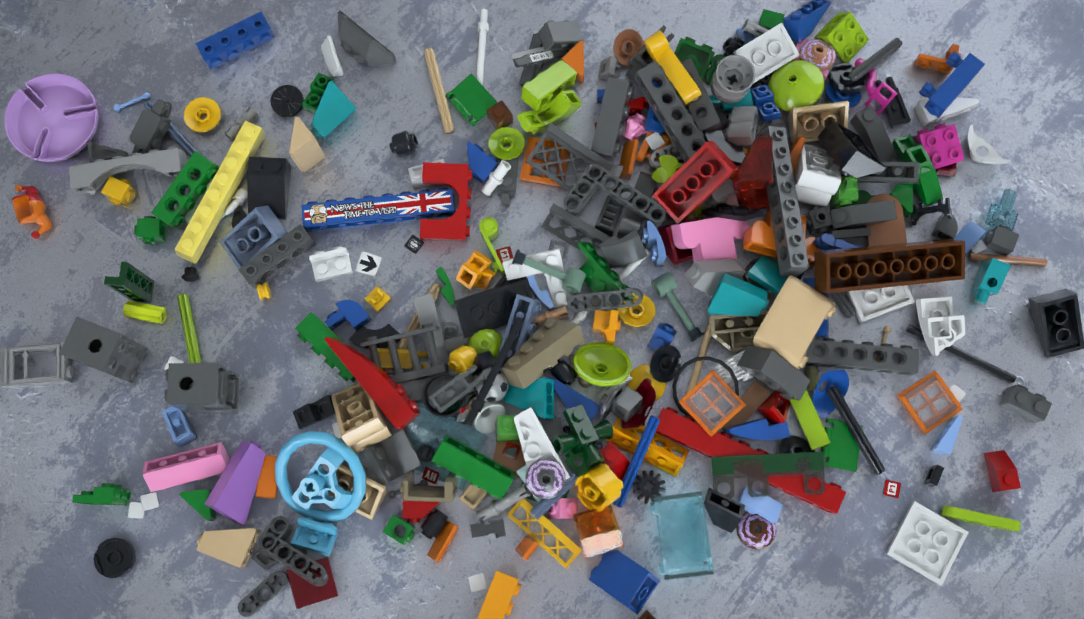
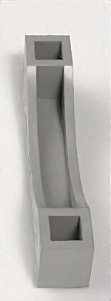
M172 146L162 151L149 150L145 154L132 153L128 157L114 156L111 160L97 159L93 163L79 162L76 163V166L69 167L71 189L79 193L98 190L110 176L113 177L131 169H151L161 172L168 177H175L187 163L186 153L178 147Z

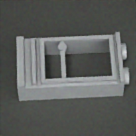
M64 342L0 348V388L10 389L72 383V377H74L72 359L59 354ZM56 351V376L28 378L29 353ZM15 354H22V357H24V379L14 380Z

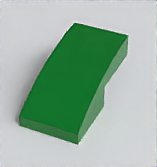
M441 266L435 271L445 285L440 291L454 309L453 301L456 300L450 280Z

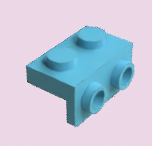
M298 517V526L291 541V546L330 556L338 536L337 527L329 522H317L311 517Z

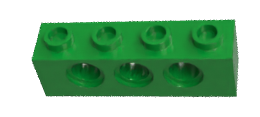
M194 151L151 213L168 226L174 228L180 226L184 222L186 214L195 207L198 197L206 191L208 183L213 180L219 166L203 154ZM198 172H200L201 175H200V177L196 180V174H197ZM187 187H189L190 191L187 195H185V190ZM178 202L179 206L177 210H174V205Z

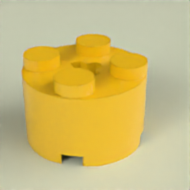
M605 463L591 468L578 477L575 482V487L578 486L579 490L577 492L579 500L586 508L590 510L596 509V512L602 511L615 502L621 495V489H623L622 481L616 477Z

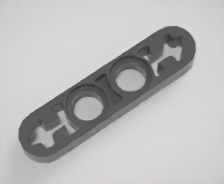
M638 288L579 293L569 298L568 306L574 312L634 307L642 302L643 293ZM632 292L639 297L635 302L633 299H626V304H624V297L632 295ZM612 294L619 296L620 302L618 304H613L610 301ZM585 296H587V303H583L579 307L573 303L576 298H578V301L586 300ZM593 296H598L601 299L599 306L592 304L591 298Z

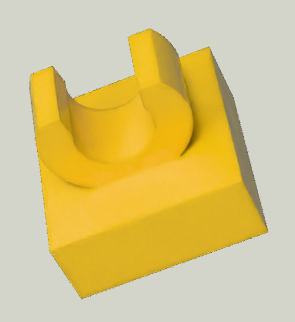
M378 285L364 298L378 313L392 300Z

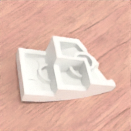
M952 296L916 299L918 319L924 340L931 355L938 356L940 351L950 347L957 339L965 335L964 315H953Z

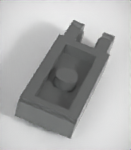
M473 365L463 374L460 373L429 396L440 413L485 379L483 374L479 375L471 383L465 378L476 371V365Z

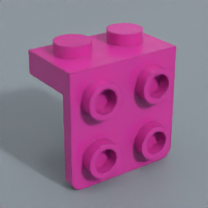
M945 123L935 125L934 130L922 129L917 131V135L912 136L916 143L920 142L923 145L934 169L951 165L964 159L955 124L946 126Z

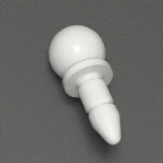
M239 188L236 191V195L232 197L233 201L226 208L225 215L231 214L238 206H243L244 202L248 201L247 188Z

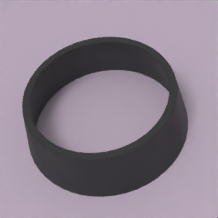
M437 374L431 377L425 383L422 390L424 406L431 414L438 417L455 415L465 403L466 395L462 397V401L457 408L442 413L430 405L427 397L429 385L439 377L455 378V376L450 374Z

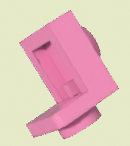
M560 498L547 511V519H578L577 499Z

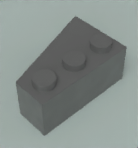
M748 345L737 364L738 367L758 378L771 389L780 392V396L790 401L791 399L800 400L811 381L773 350Z

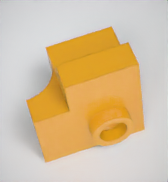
M476 250L468 261L462 264L455 280L470 290L475 287L487 290L496 274L489 269L492 260Z
M595 310L592 332L602 334L605 337L606 343L613 345L616 330H620L621 319H618L619 311Z

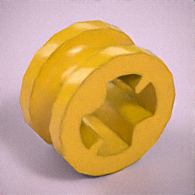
M264 282L263 285L258 283L257 292L260 300H264L265 297L270 299L271 291L268 282Z

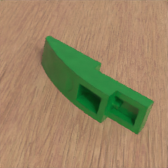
M911 134L894 139L892 145L903 162H919L920 164L919 184H913V187L925 207L938 203V199L943 200L937 174L923 145L917 146Z

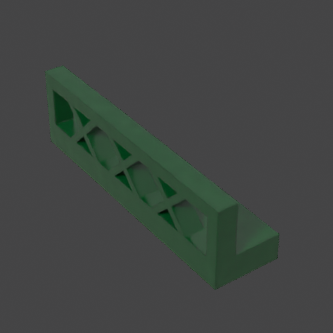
M121 262L119 277L105 276L104 285L134 302H152L154 280L130 263Z

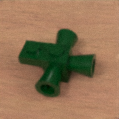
M583 405L565 409L563 414L571 431L568 435H556L553 437V447L556 453L562 455L572 449L574 454L583 452L587 468H593L604 462L605 458L595 447V443L598 440L611 439L613 437L611 423L608 420H603L593 426Z

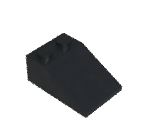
M249 157L247 170L248 214L256 207L269 206L278 219H286L291 165L286 158Z
M1062 289L1029 298L1031 317L1046 358L1084 349L1078 295L1068 289Z

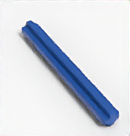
M651 415L623 477L621 495L613 502L617 507L622 508L659 425L660 419Z

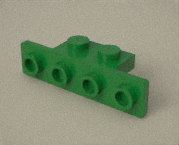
M584 241L577 244L589 258L579 270L586 274L584 282L593 292L613 290L614 288L615 290L630 288L621 282L619 274L608 267V262L595 252L596 249L590 242ZM632 294L630 296L624 297V300L634 299L635 297Z

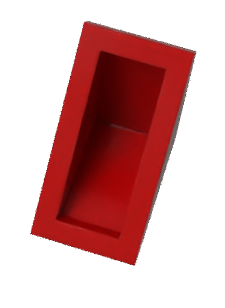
M776 390L757 409L767 419L769 424L786 422L790 402L780 396L781 393Z

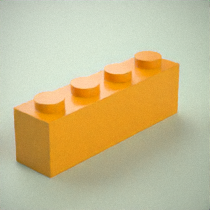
M496 570L477 619H504L505 615L509 616L514 605L510 603L513 595H518L521 587L518 584L519 579Z

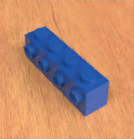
M262 11L195 44L205 63L211 69L219 67L229 59H235L245 51L253 50L262 43L269 42L275 36Z

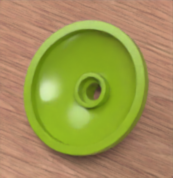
M795 60L776 69L770 77L768 87L774 95L773 102L780 110L790 112L792 108L812 106L819 100L824 90V77L820 69L813 63Z
M593 342L581 346L575 352L573 358V366L577 374L585 381L598 386H613L622 383L629 377L632 367L629 356L622 349L604 342Z

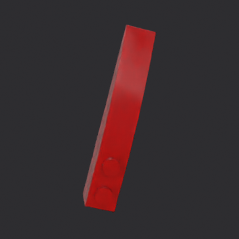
M326 337L324 339L396 429H404L421 414L417 409L419 408L417 403L406 396V390L403 386L396 384L369 358L336 338Z

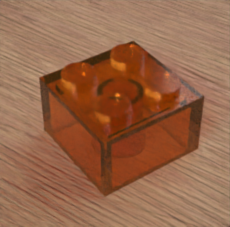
M611 504L600 512L592 509L573 514L576 531L585 558L624 548L621 531Z

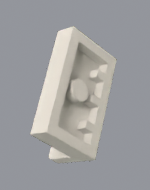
M334 247L332 251L327 252L317 251L309 256L316 282L353 274L350 254L346 247Z

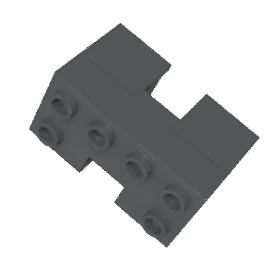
M76 317L59 354L133 383V380L139 375L141 363L147 358L148 348L118 332Z
M169 363L165 373L168 386L164 393L167 405L190 414L238 413L240 375L233 371H226V367L220 363Z

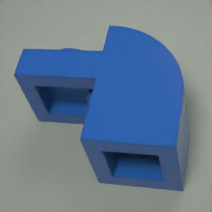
M343 300L336 303L339 311L329 314L325 323L334 331L348 320L357 331L361 325H366L372 319L359 303L352 300Z

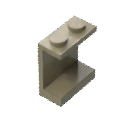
M411 470L404 477V482H401L400 491L401 494H404V501L453 502L457 493V477L450 471L444 486L414 485V470Z

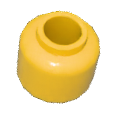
M466 345L457 348L449 354L450 369L458 374H463L473 366L477 352L472 347Z

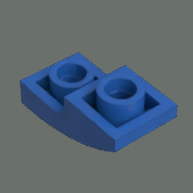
M763 85L750 88L753 104L757 107L762 122L780 119L781 112L773 102L774 95L769 87Z

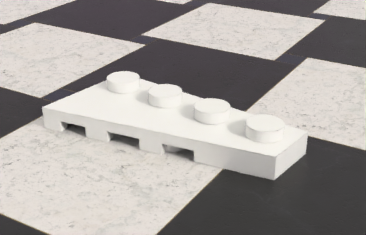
M529 407L513 416L527 470L532 463L539 459H551L561 465L565 472L566 480L570 478L532 408ZM544 476L542 481L548 483L550 481L549 476Z

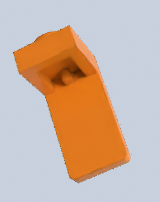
M952 44L946 52L945 59L919 54L914 64L919 65L921 68H931L941 73H950L954 67L946 64V61L953 52H959L960 45Z

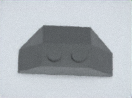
M341 10L338 12L339 38L342 43L341 47L346 52L351 51L360 63L364 62L368 66L389 65L397 62L393 52L372 37Z

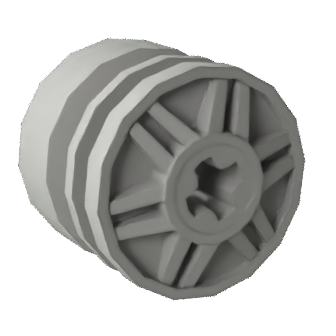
M730 55L720 61L711 77L710 83L711 91L718 100L731 104L739 102L746 96L754 83L756 75L750 60L744 56Z

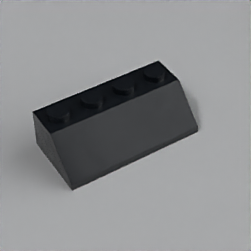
M831 119L818 135L821 147L827 150V155L833 158L832 162L840 167L839 171L844 175H852L855 178L882 172L886 169L859 135Z

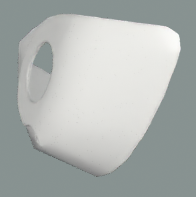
M970 125L968 149L973 161L981 164H1005L1011 161L1001 158L990 144L974 133L973 125ZM977 147H986L988 154L985 157H980L976 153Z

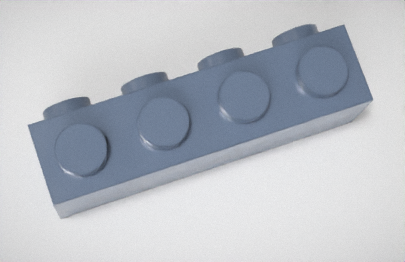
M519 294L516 295L500 350L517 317L524 319V322L502 366L529 340L530 335H533L536 327L534 321L541 311V301Z

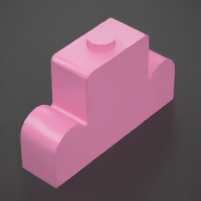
M719 217L671 225L674 245L678 249L692 248L694 262L696 260H737L734 240L744 239V233L748 229L747 221Z

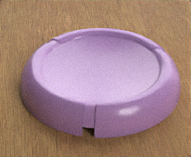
M51 73L40 75L24 83L27 86L24 90L17 89L7 105L4 124L8 139L19 152L34 160L57 162L77 155L87 146V142H91L98 127L99 111L93 94L81 81L69 75Z

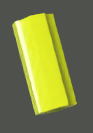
M127 300L124 304L123 316L163 324L166 320L167 309Z

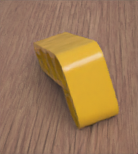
M658 30L644 40L649 55L654 62L656 61L658 65L662 66L667 80L674 85L675 92L685 105L702 95L694 80L671 50L661 30Z

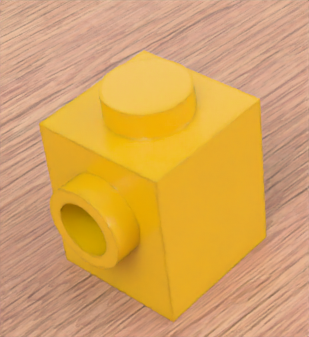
M110 176L101 193L109 198V202L116 206L122 204L128 207L135 197L136 190L131 186V182L123 178L118 180Z

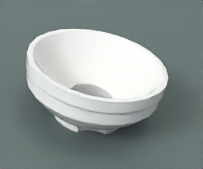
M484 402L482 411L478 412L473 422L475 429L483 434L496 431L495 422L497 415H507L505 407L499 402ZM489 408V411L486 414L481 415V413L485 409Z

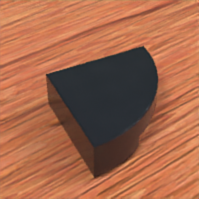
M238 206L234 211L231 223L233 228L247 216L241 206Z

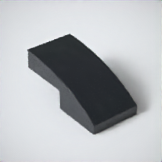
M327 395L314 403H308L293 411L299 429H304L335 415L332 395Z

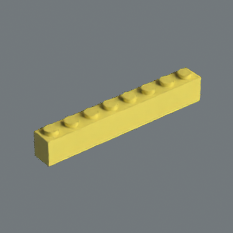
M247 121L243 123L174 249L180 258L197 264L248 169L249 157H255L265 138L261 127Z

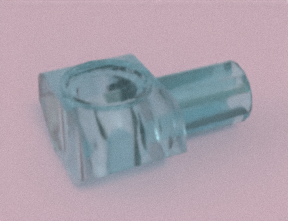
M1004 190L1000 203L991 204L985 224L994 228L996 226H1005L1010 231H1013L1018 217V213L1012 209L1017 197L1016 191ZM999 214L1004 217L1005 221L1000 218Z

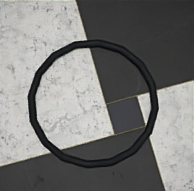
M710 356L695 357L685 362L676 372L672 384L673 398L682 413L692 417L679 403L676 384L681 372L688 365L696 361L710 360L721 364L729 371L734 381L735 394L739 397L738 380L733 370L722 360ZM732 405L727 409V411L724 414H726L733 408ZM720 415L716 418H711L710 420L712 422H716L720 420L722 416Z

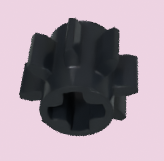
M739 37L727 39L722 47L725 51L723 55L726 57L735 55L733 52L741 48L745 42Z

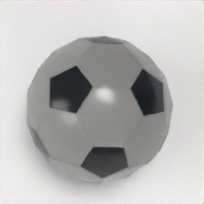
M489 367L481 370L475 377L477 378L482 374L485 379L474 386L477 396L491 370ZM499 370L484 400L485 402H497L507 394L509 382L501 370Z

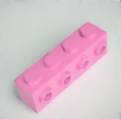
M219 442L144 462L142 475L150 491L153 492L176 485H183L195 480H202L214 475H221L230 459L223 443Z

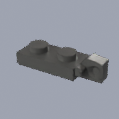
M519 157L504 160L511 165V169L503 177V182L497 186L498 196H502L501 204L505 207H509L510 197H515Z

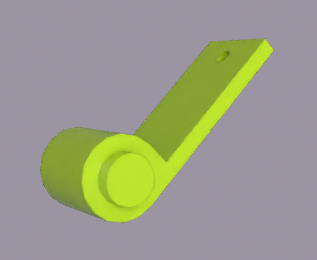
M486 217L479 224L481 237L494 260L491 265L495 273L499 270L503 277L505 270L491 244L499 236L498 223L494 218Z

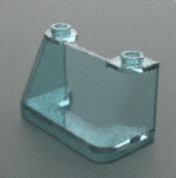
M702 491L653 497L654 502H650L651 513L656 514L662 554V563L659 564L660 576H664L665 580L714 574Z

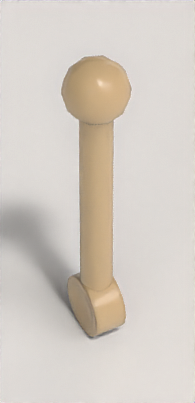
M889 326L883 328L884 335L881 344H885L888 333L891 332ZM877 354V357L874 359L880 361V356Z

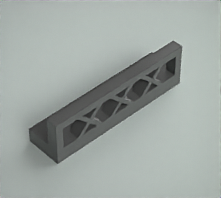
M554 203L549 209V215L541 225L544 229L579 250L581 249L577 244L581 242L580 239L582 238L591 239L595 249L600 247L595 245L594 242L601 244L611 238ZM554 217L560 221L561 227L552 228L547 224ZM564 229H574L577 236L567 237Z

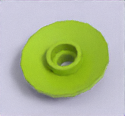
M502 127L490 135L488 147L491 154L496 158L511 160L523 152L525 139L517 129Z

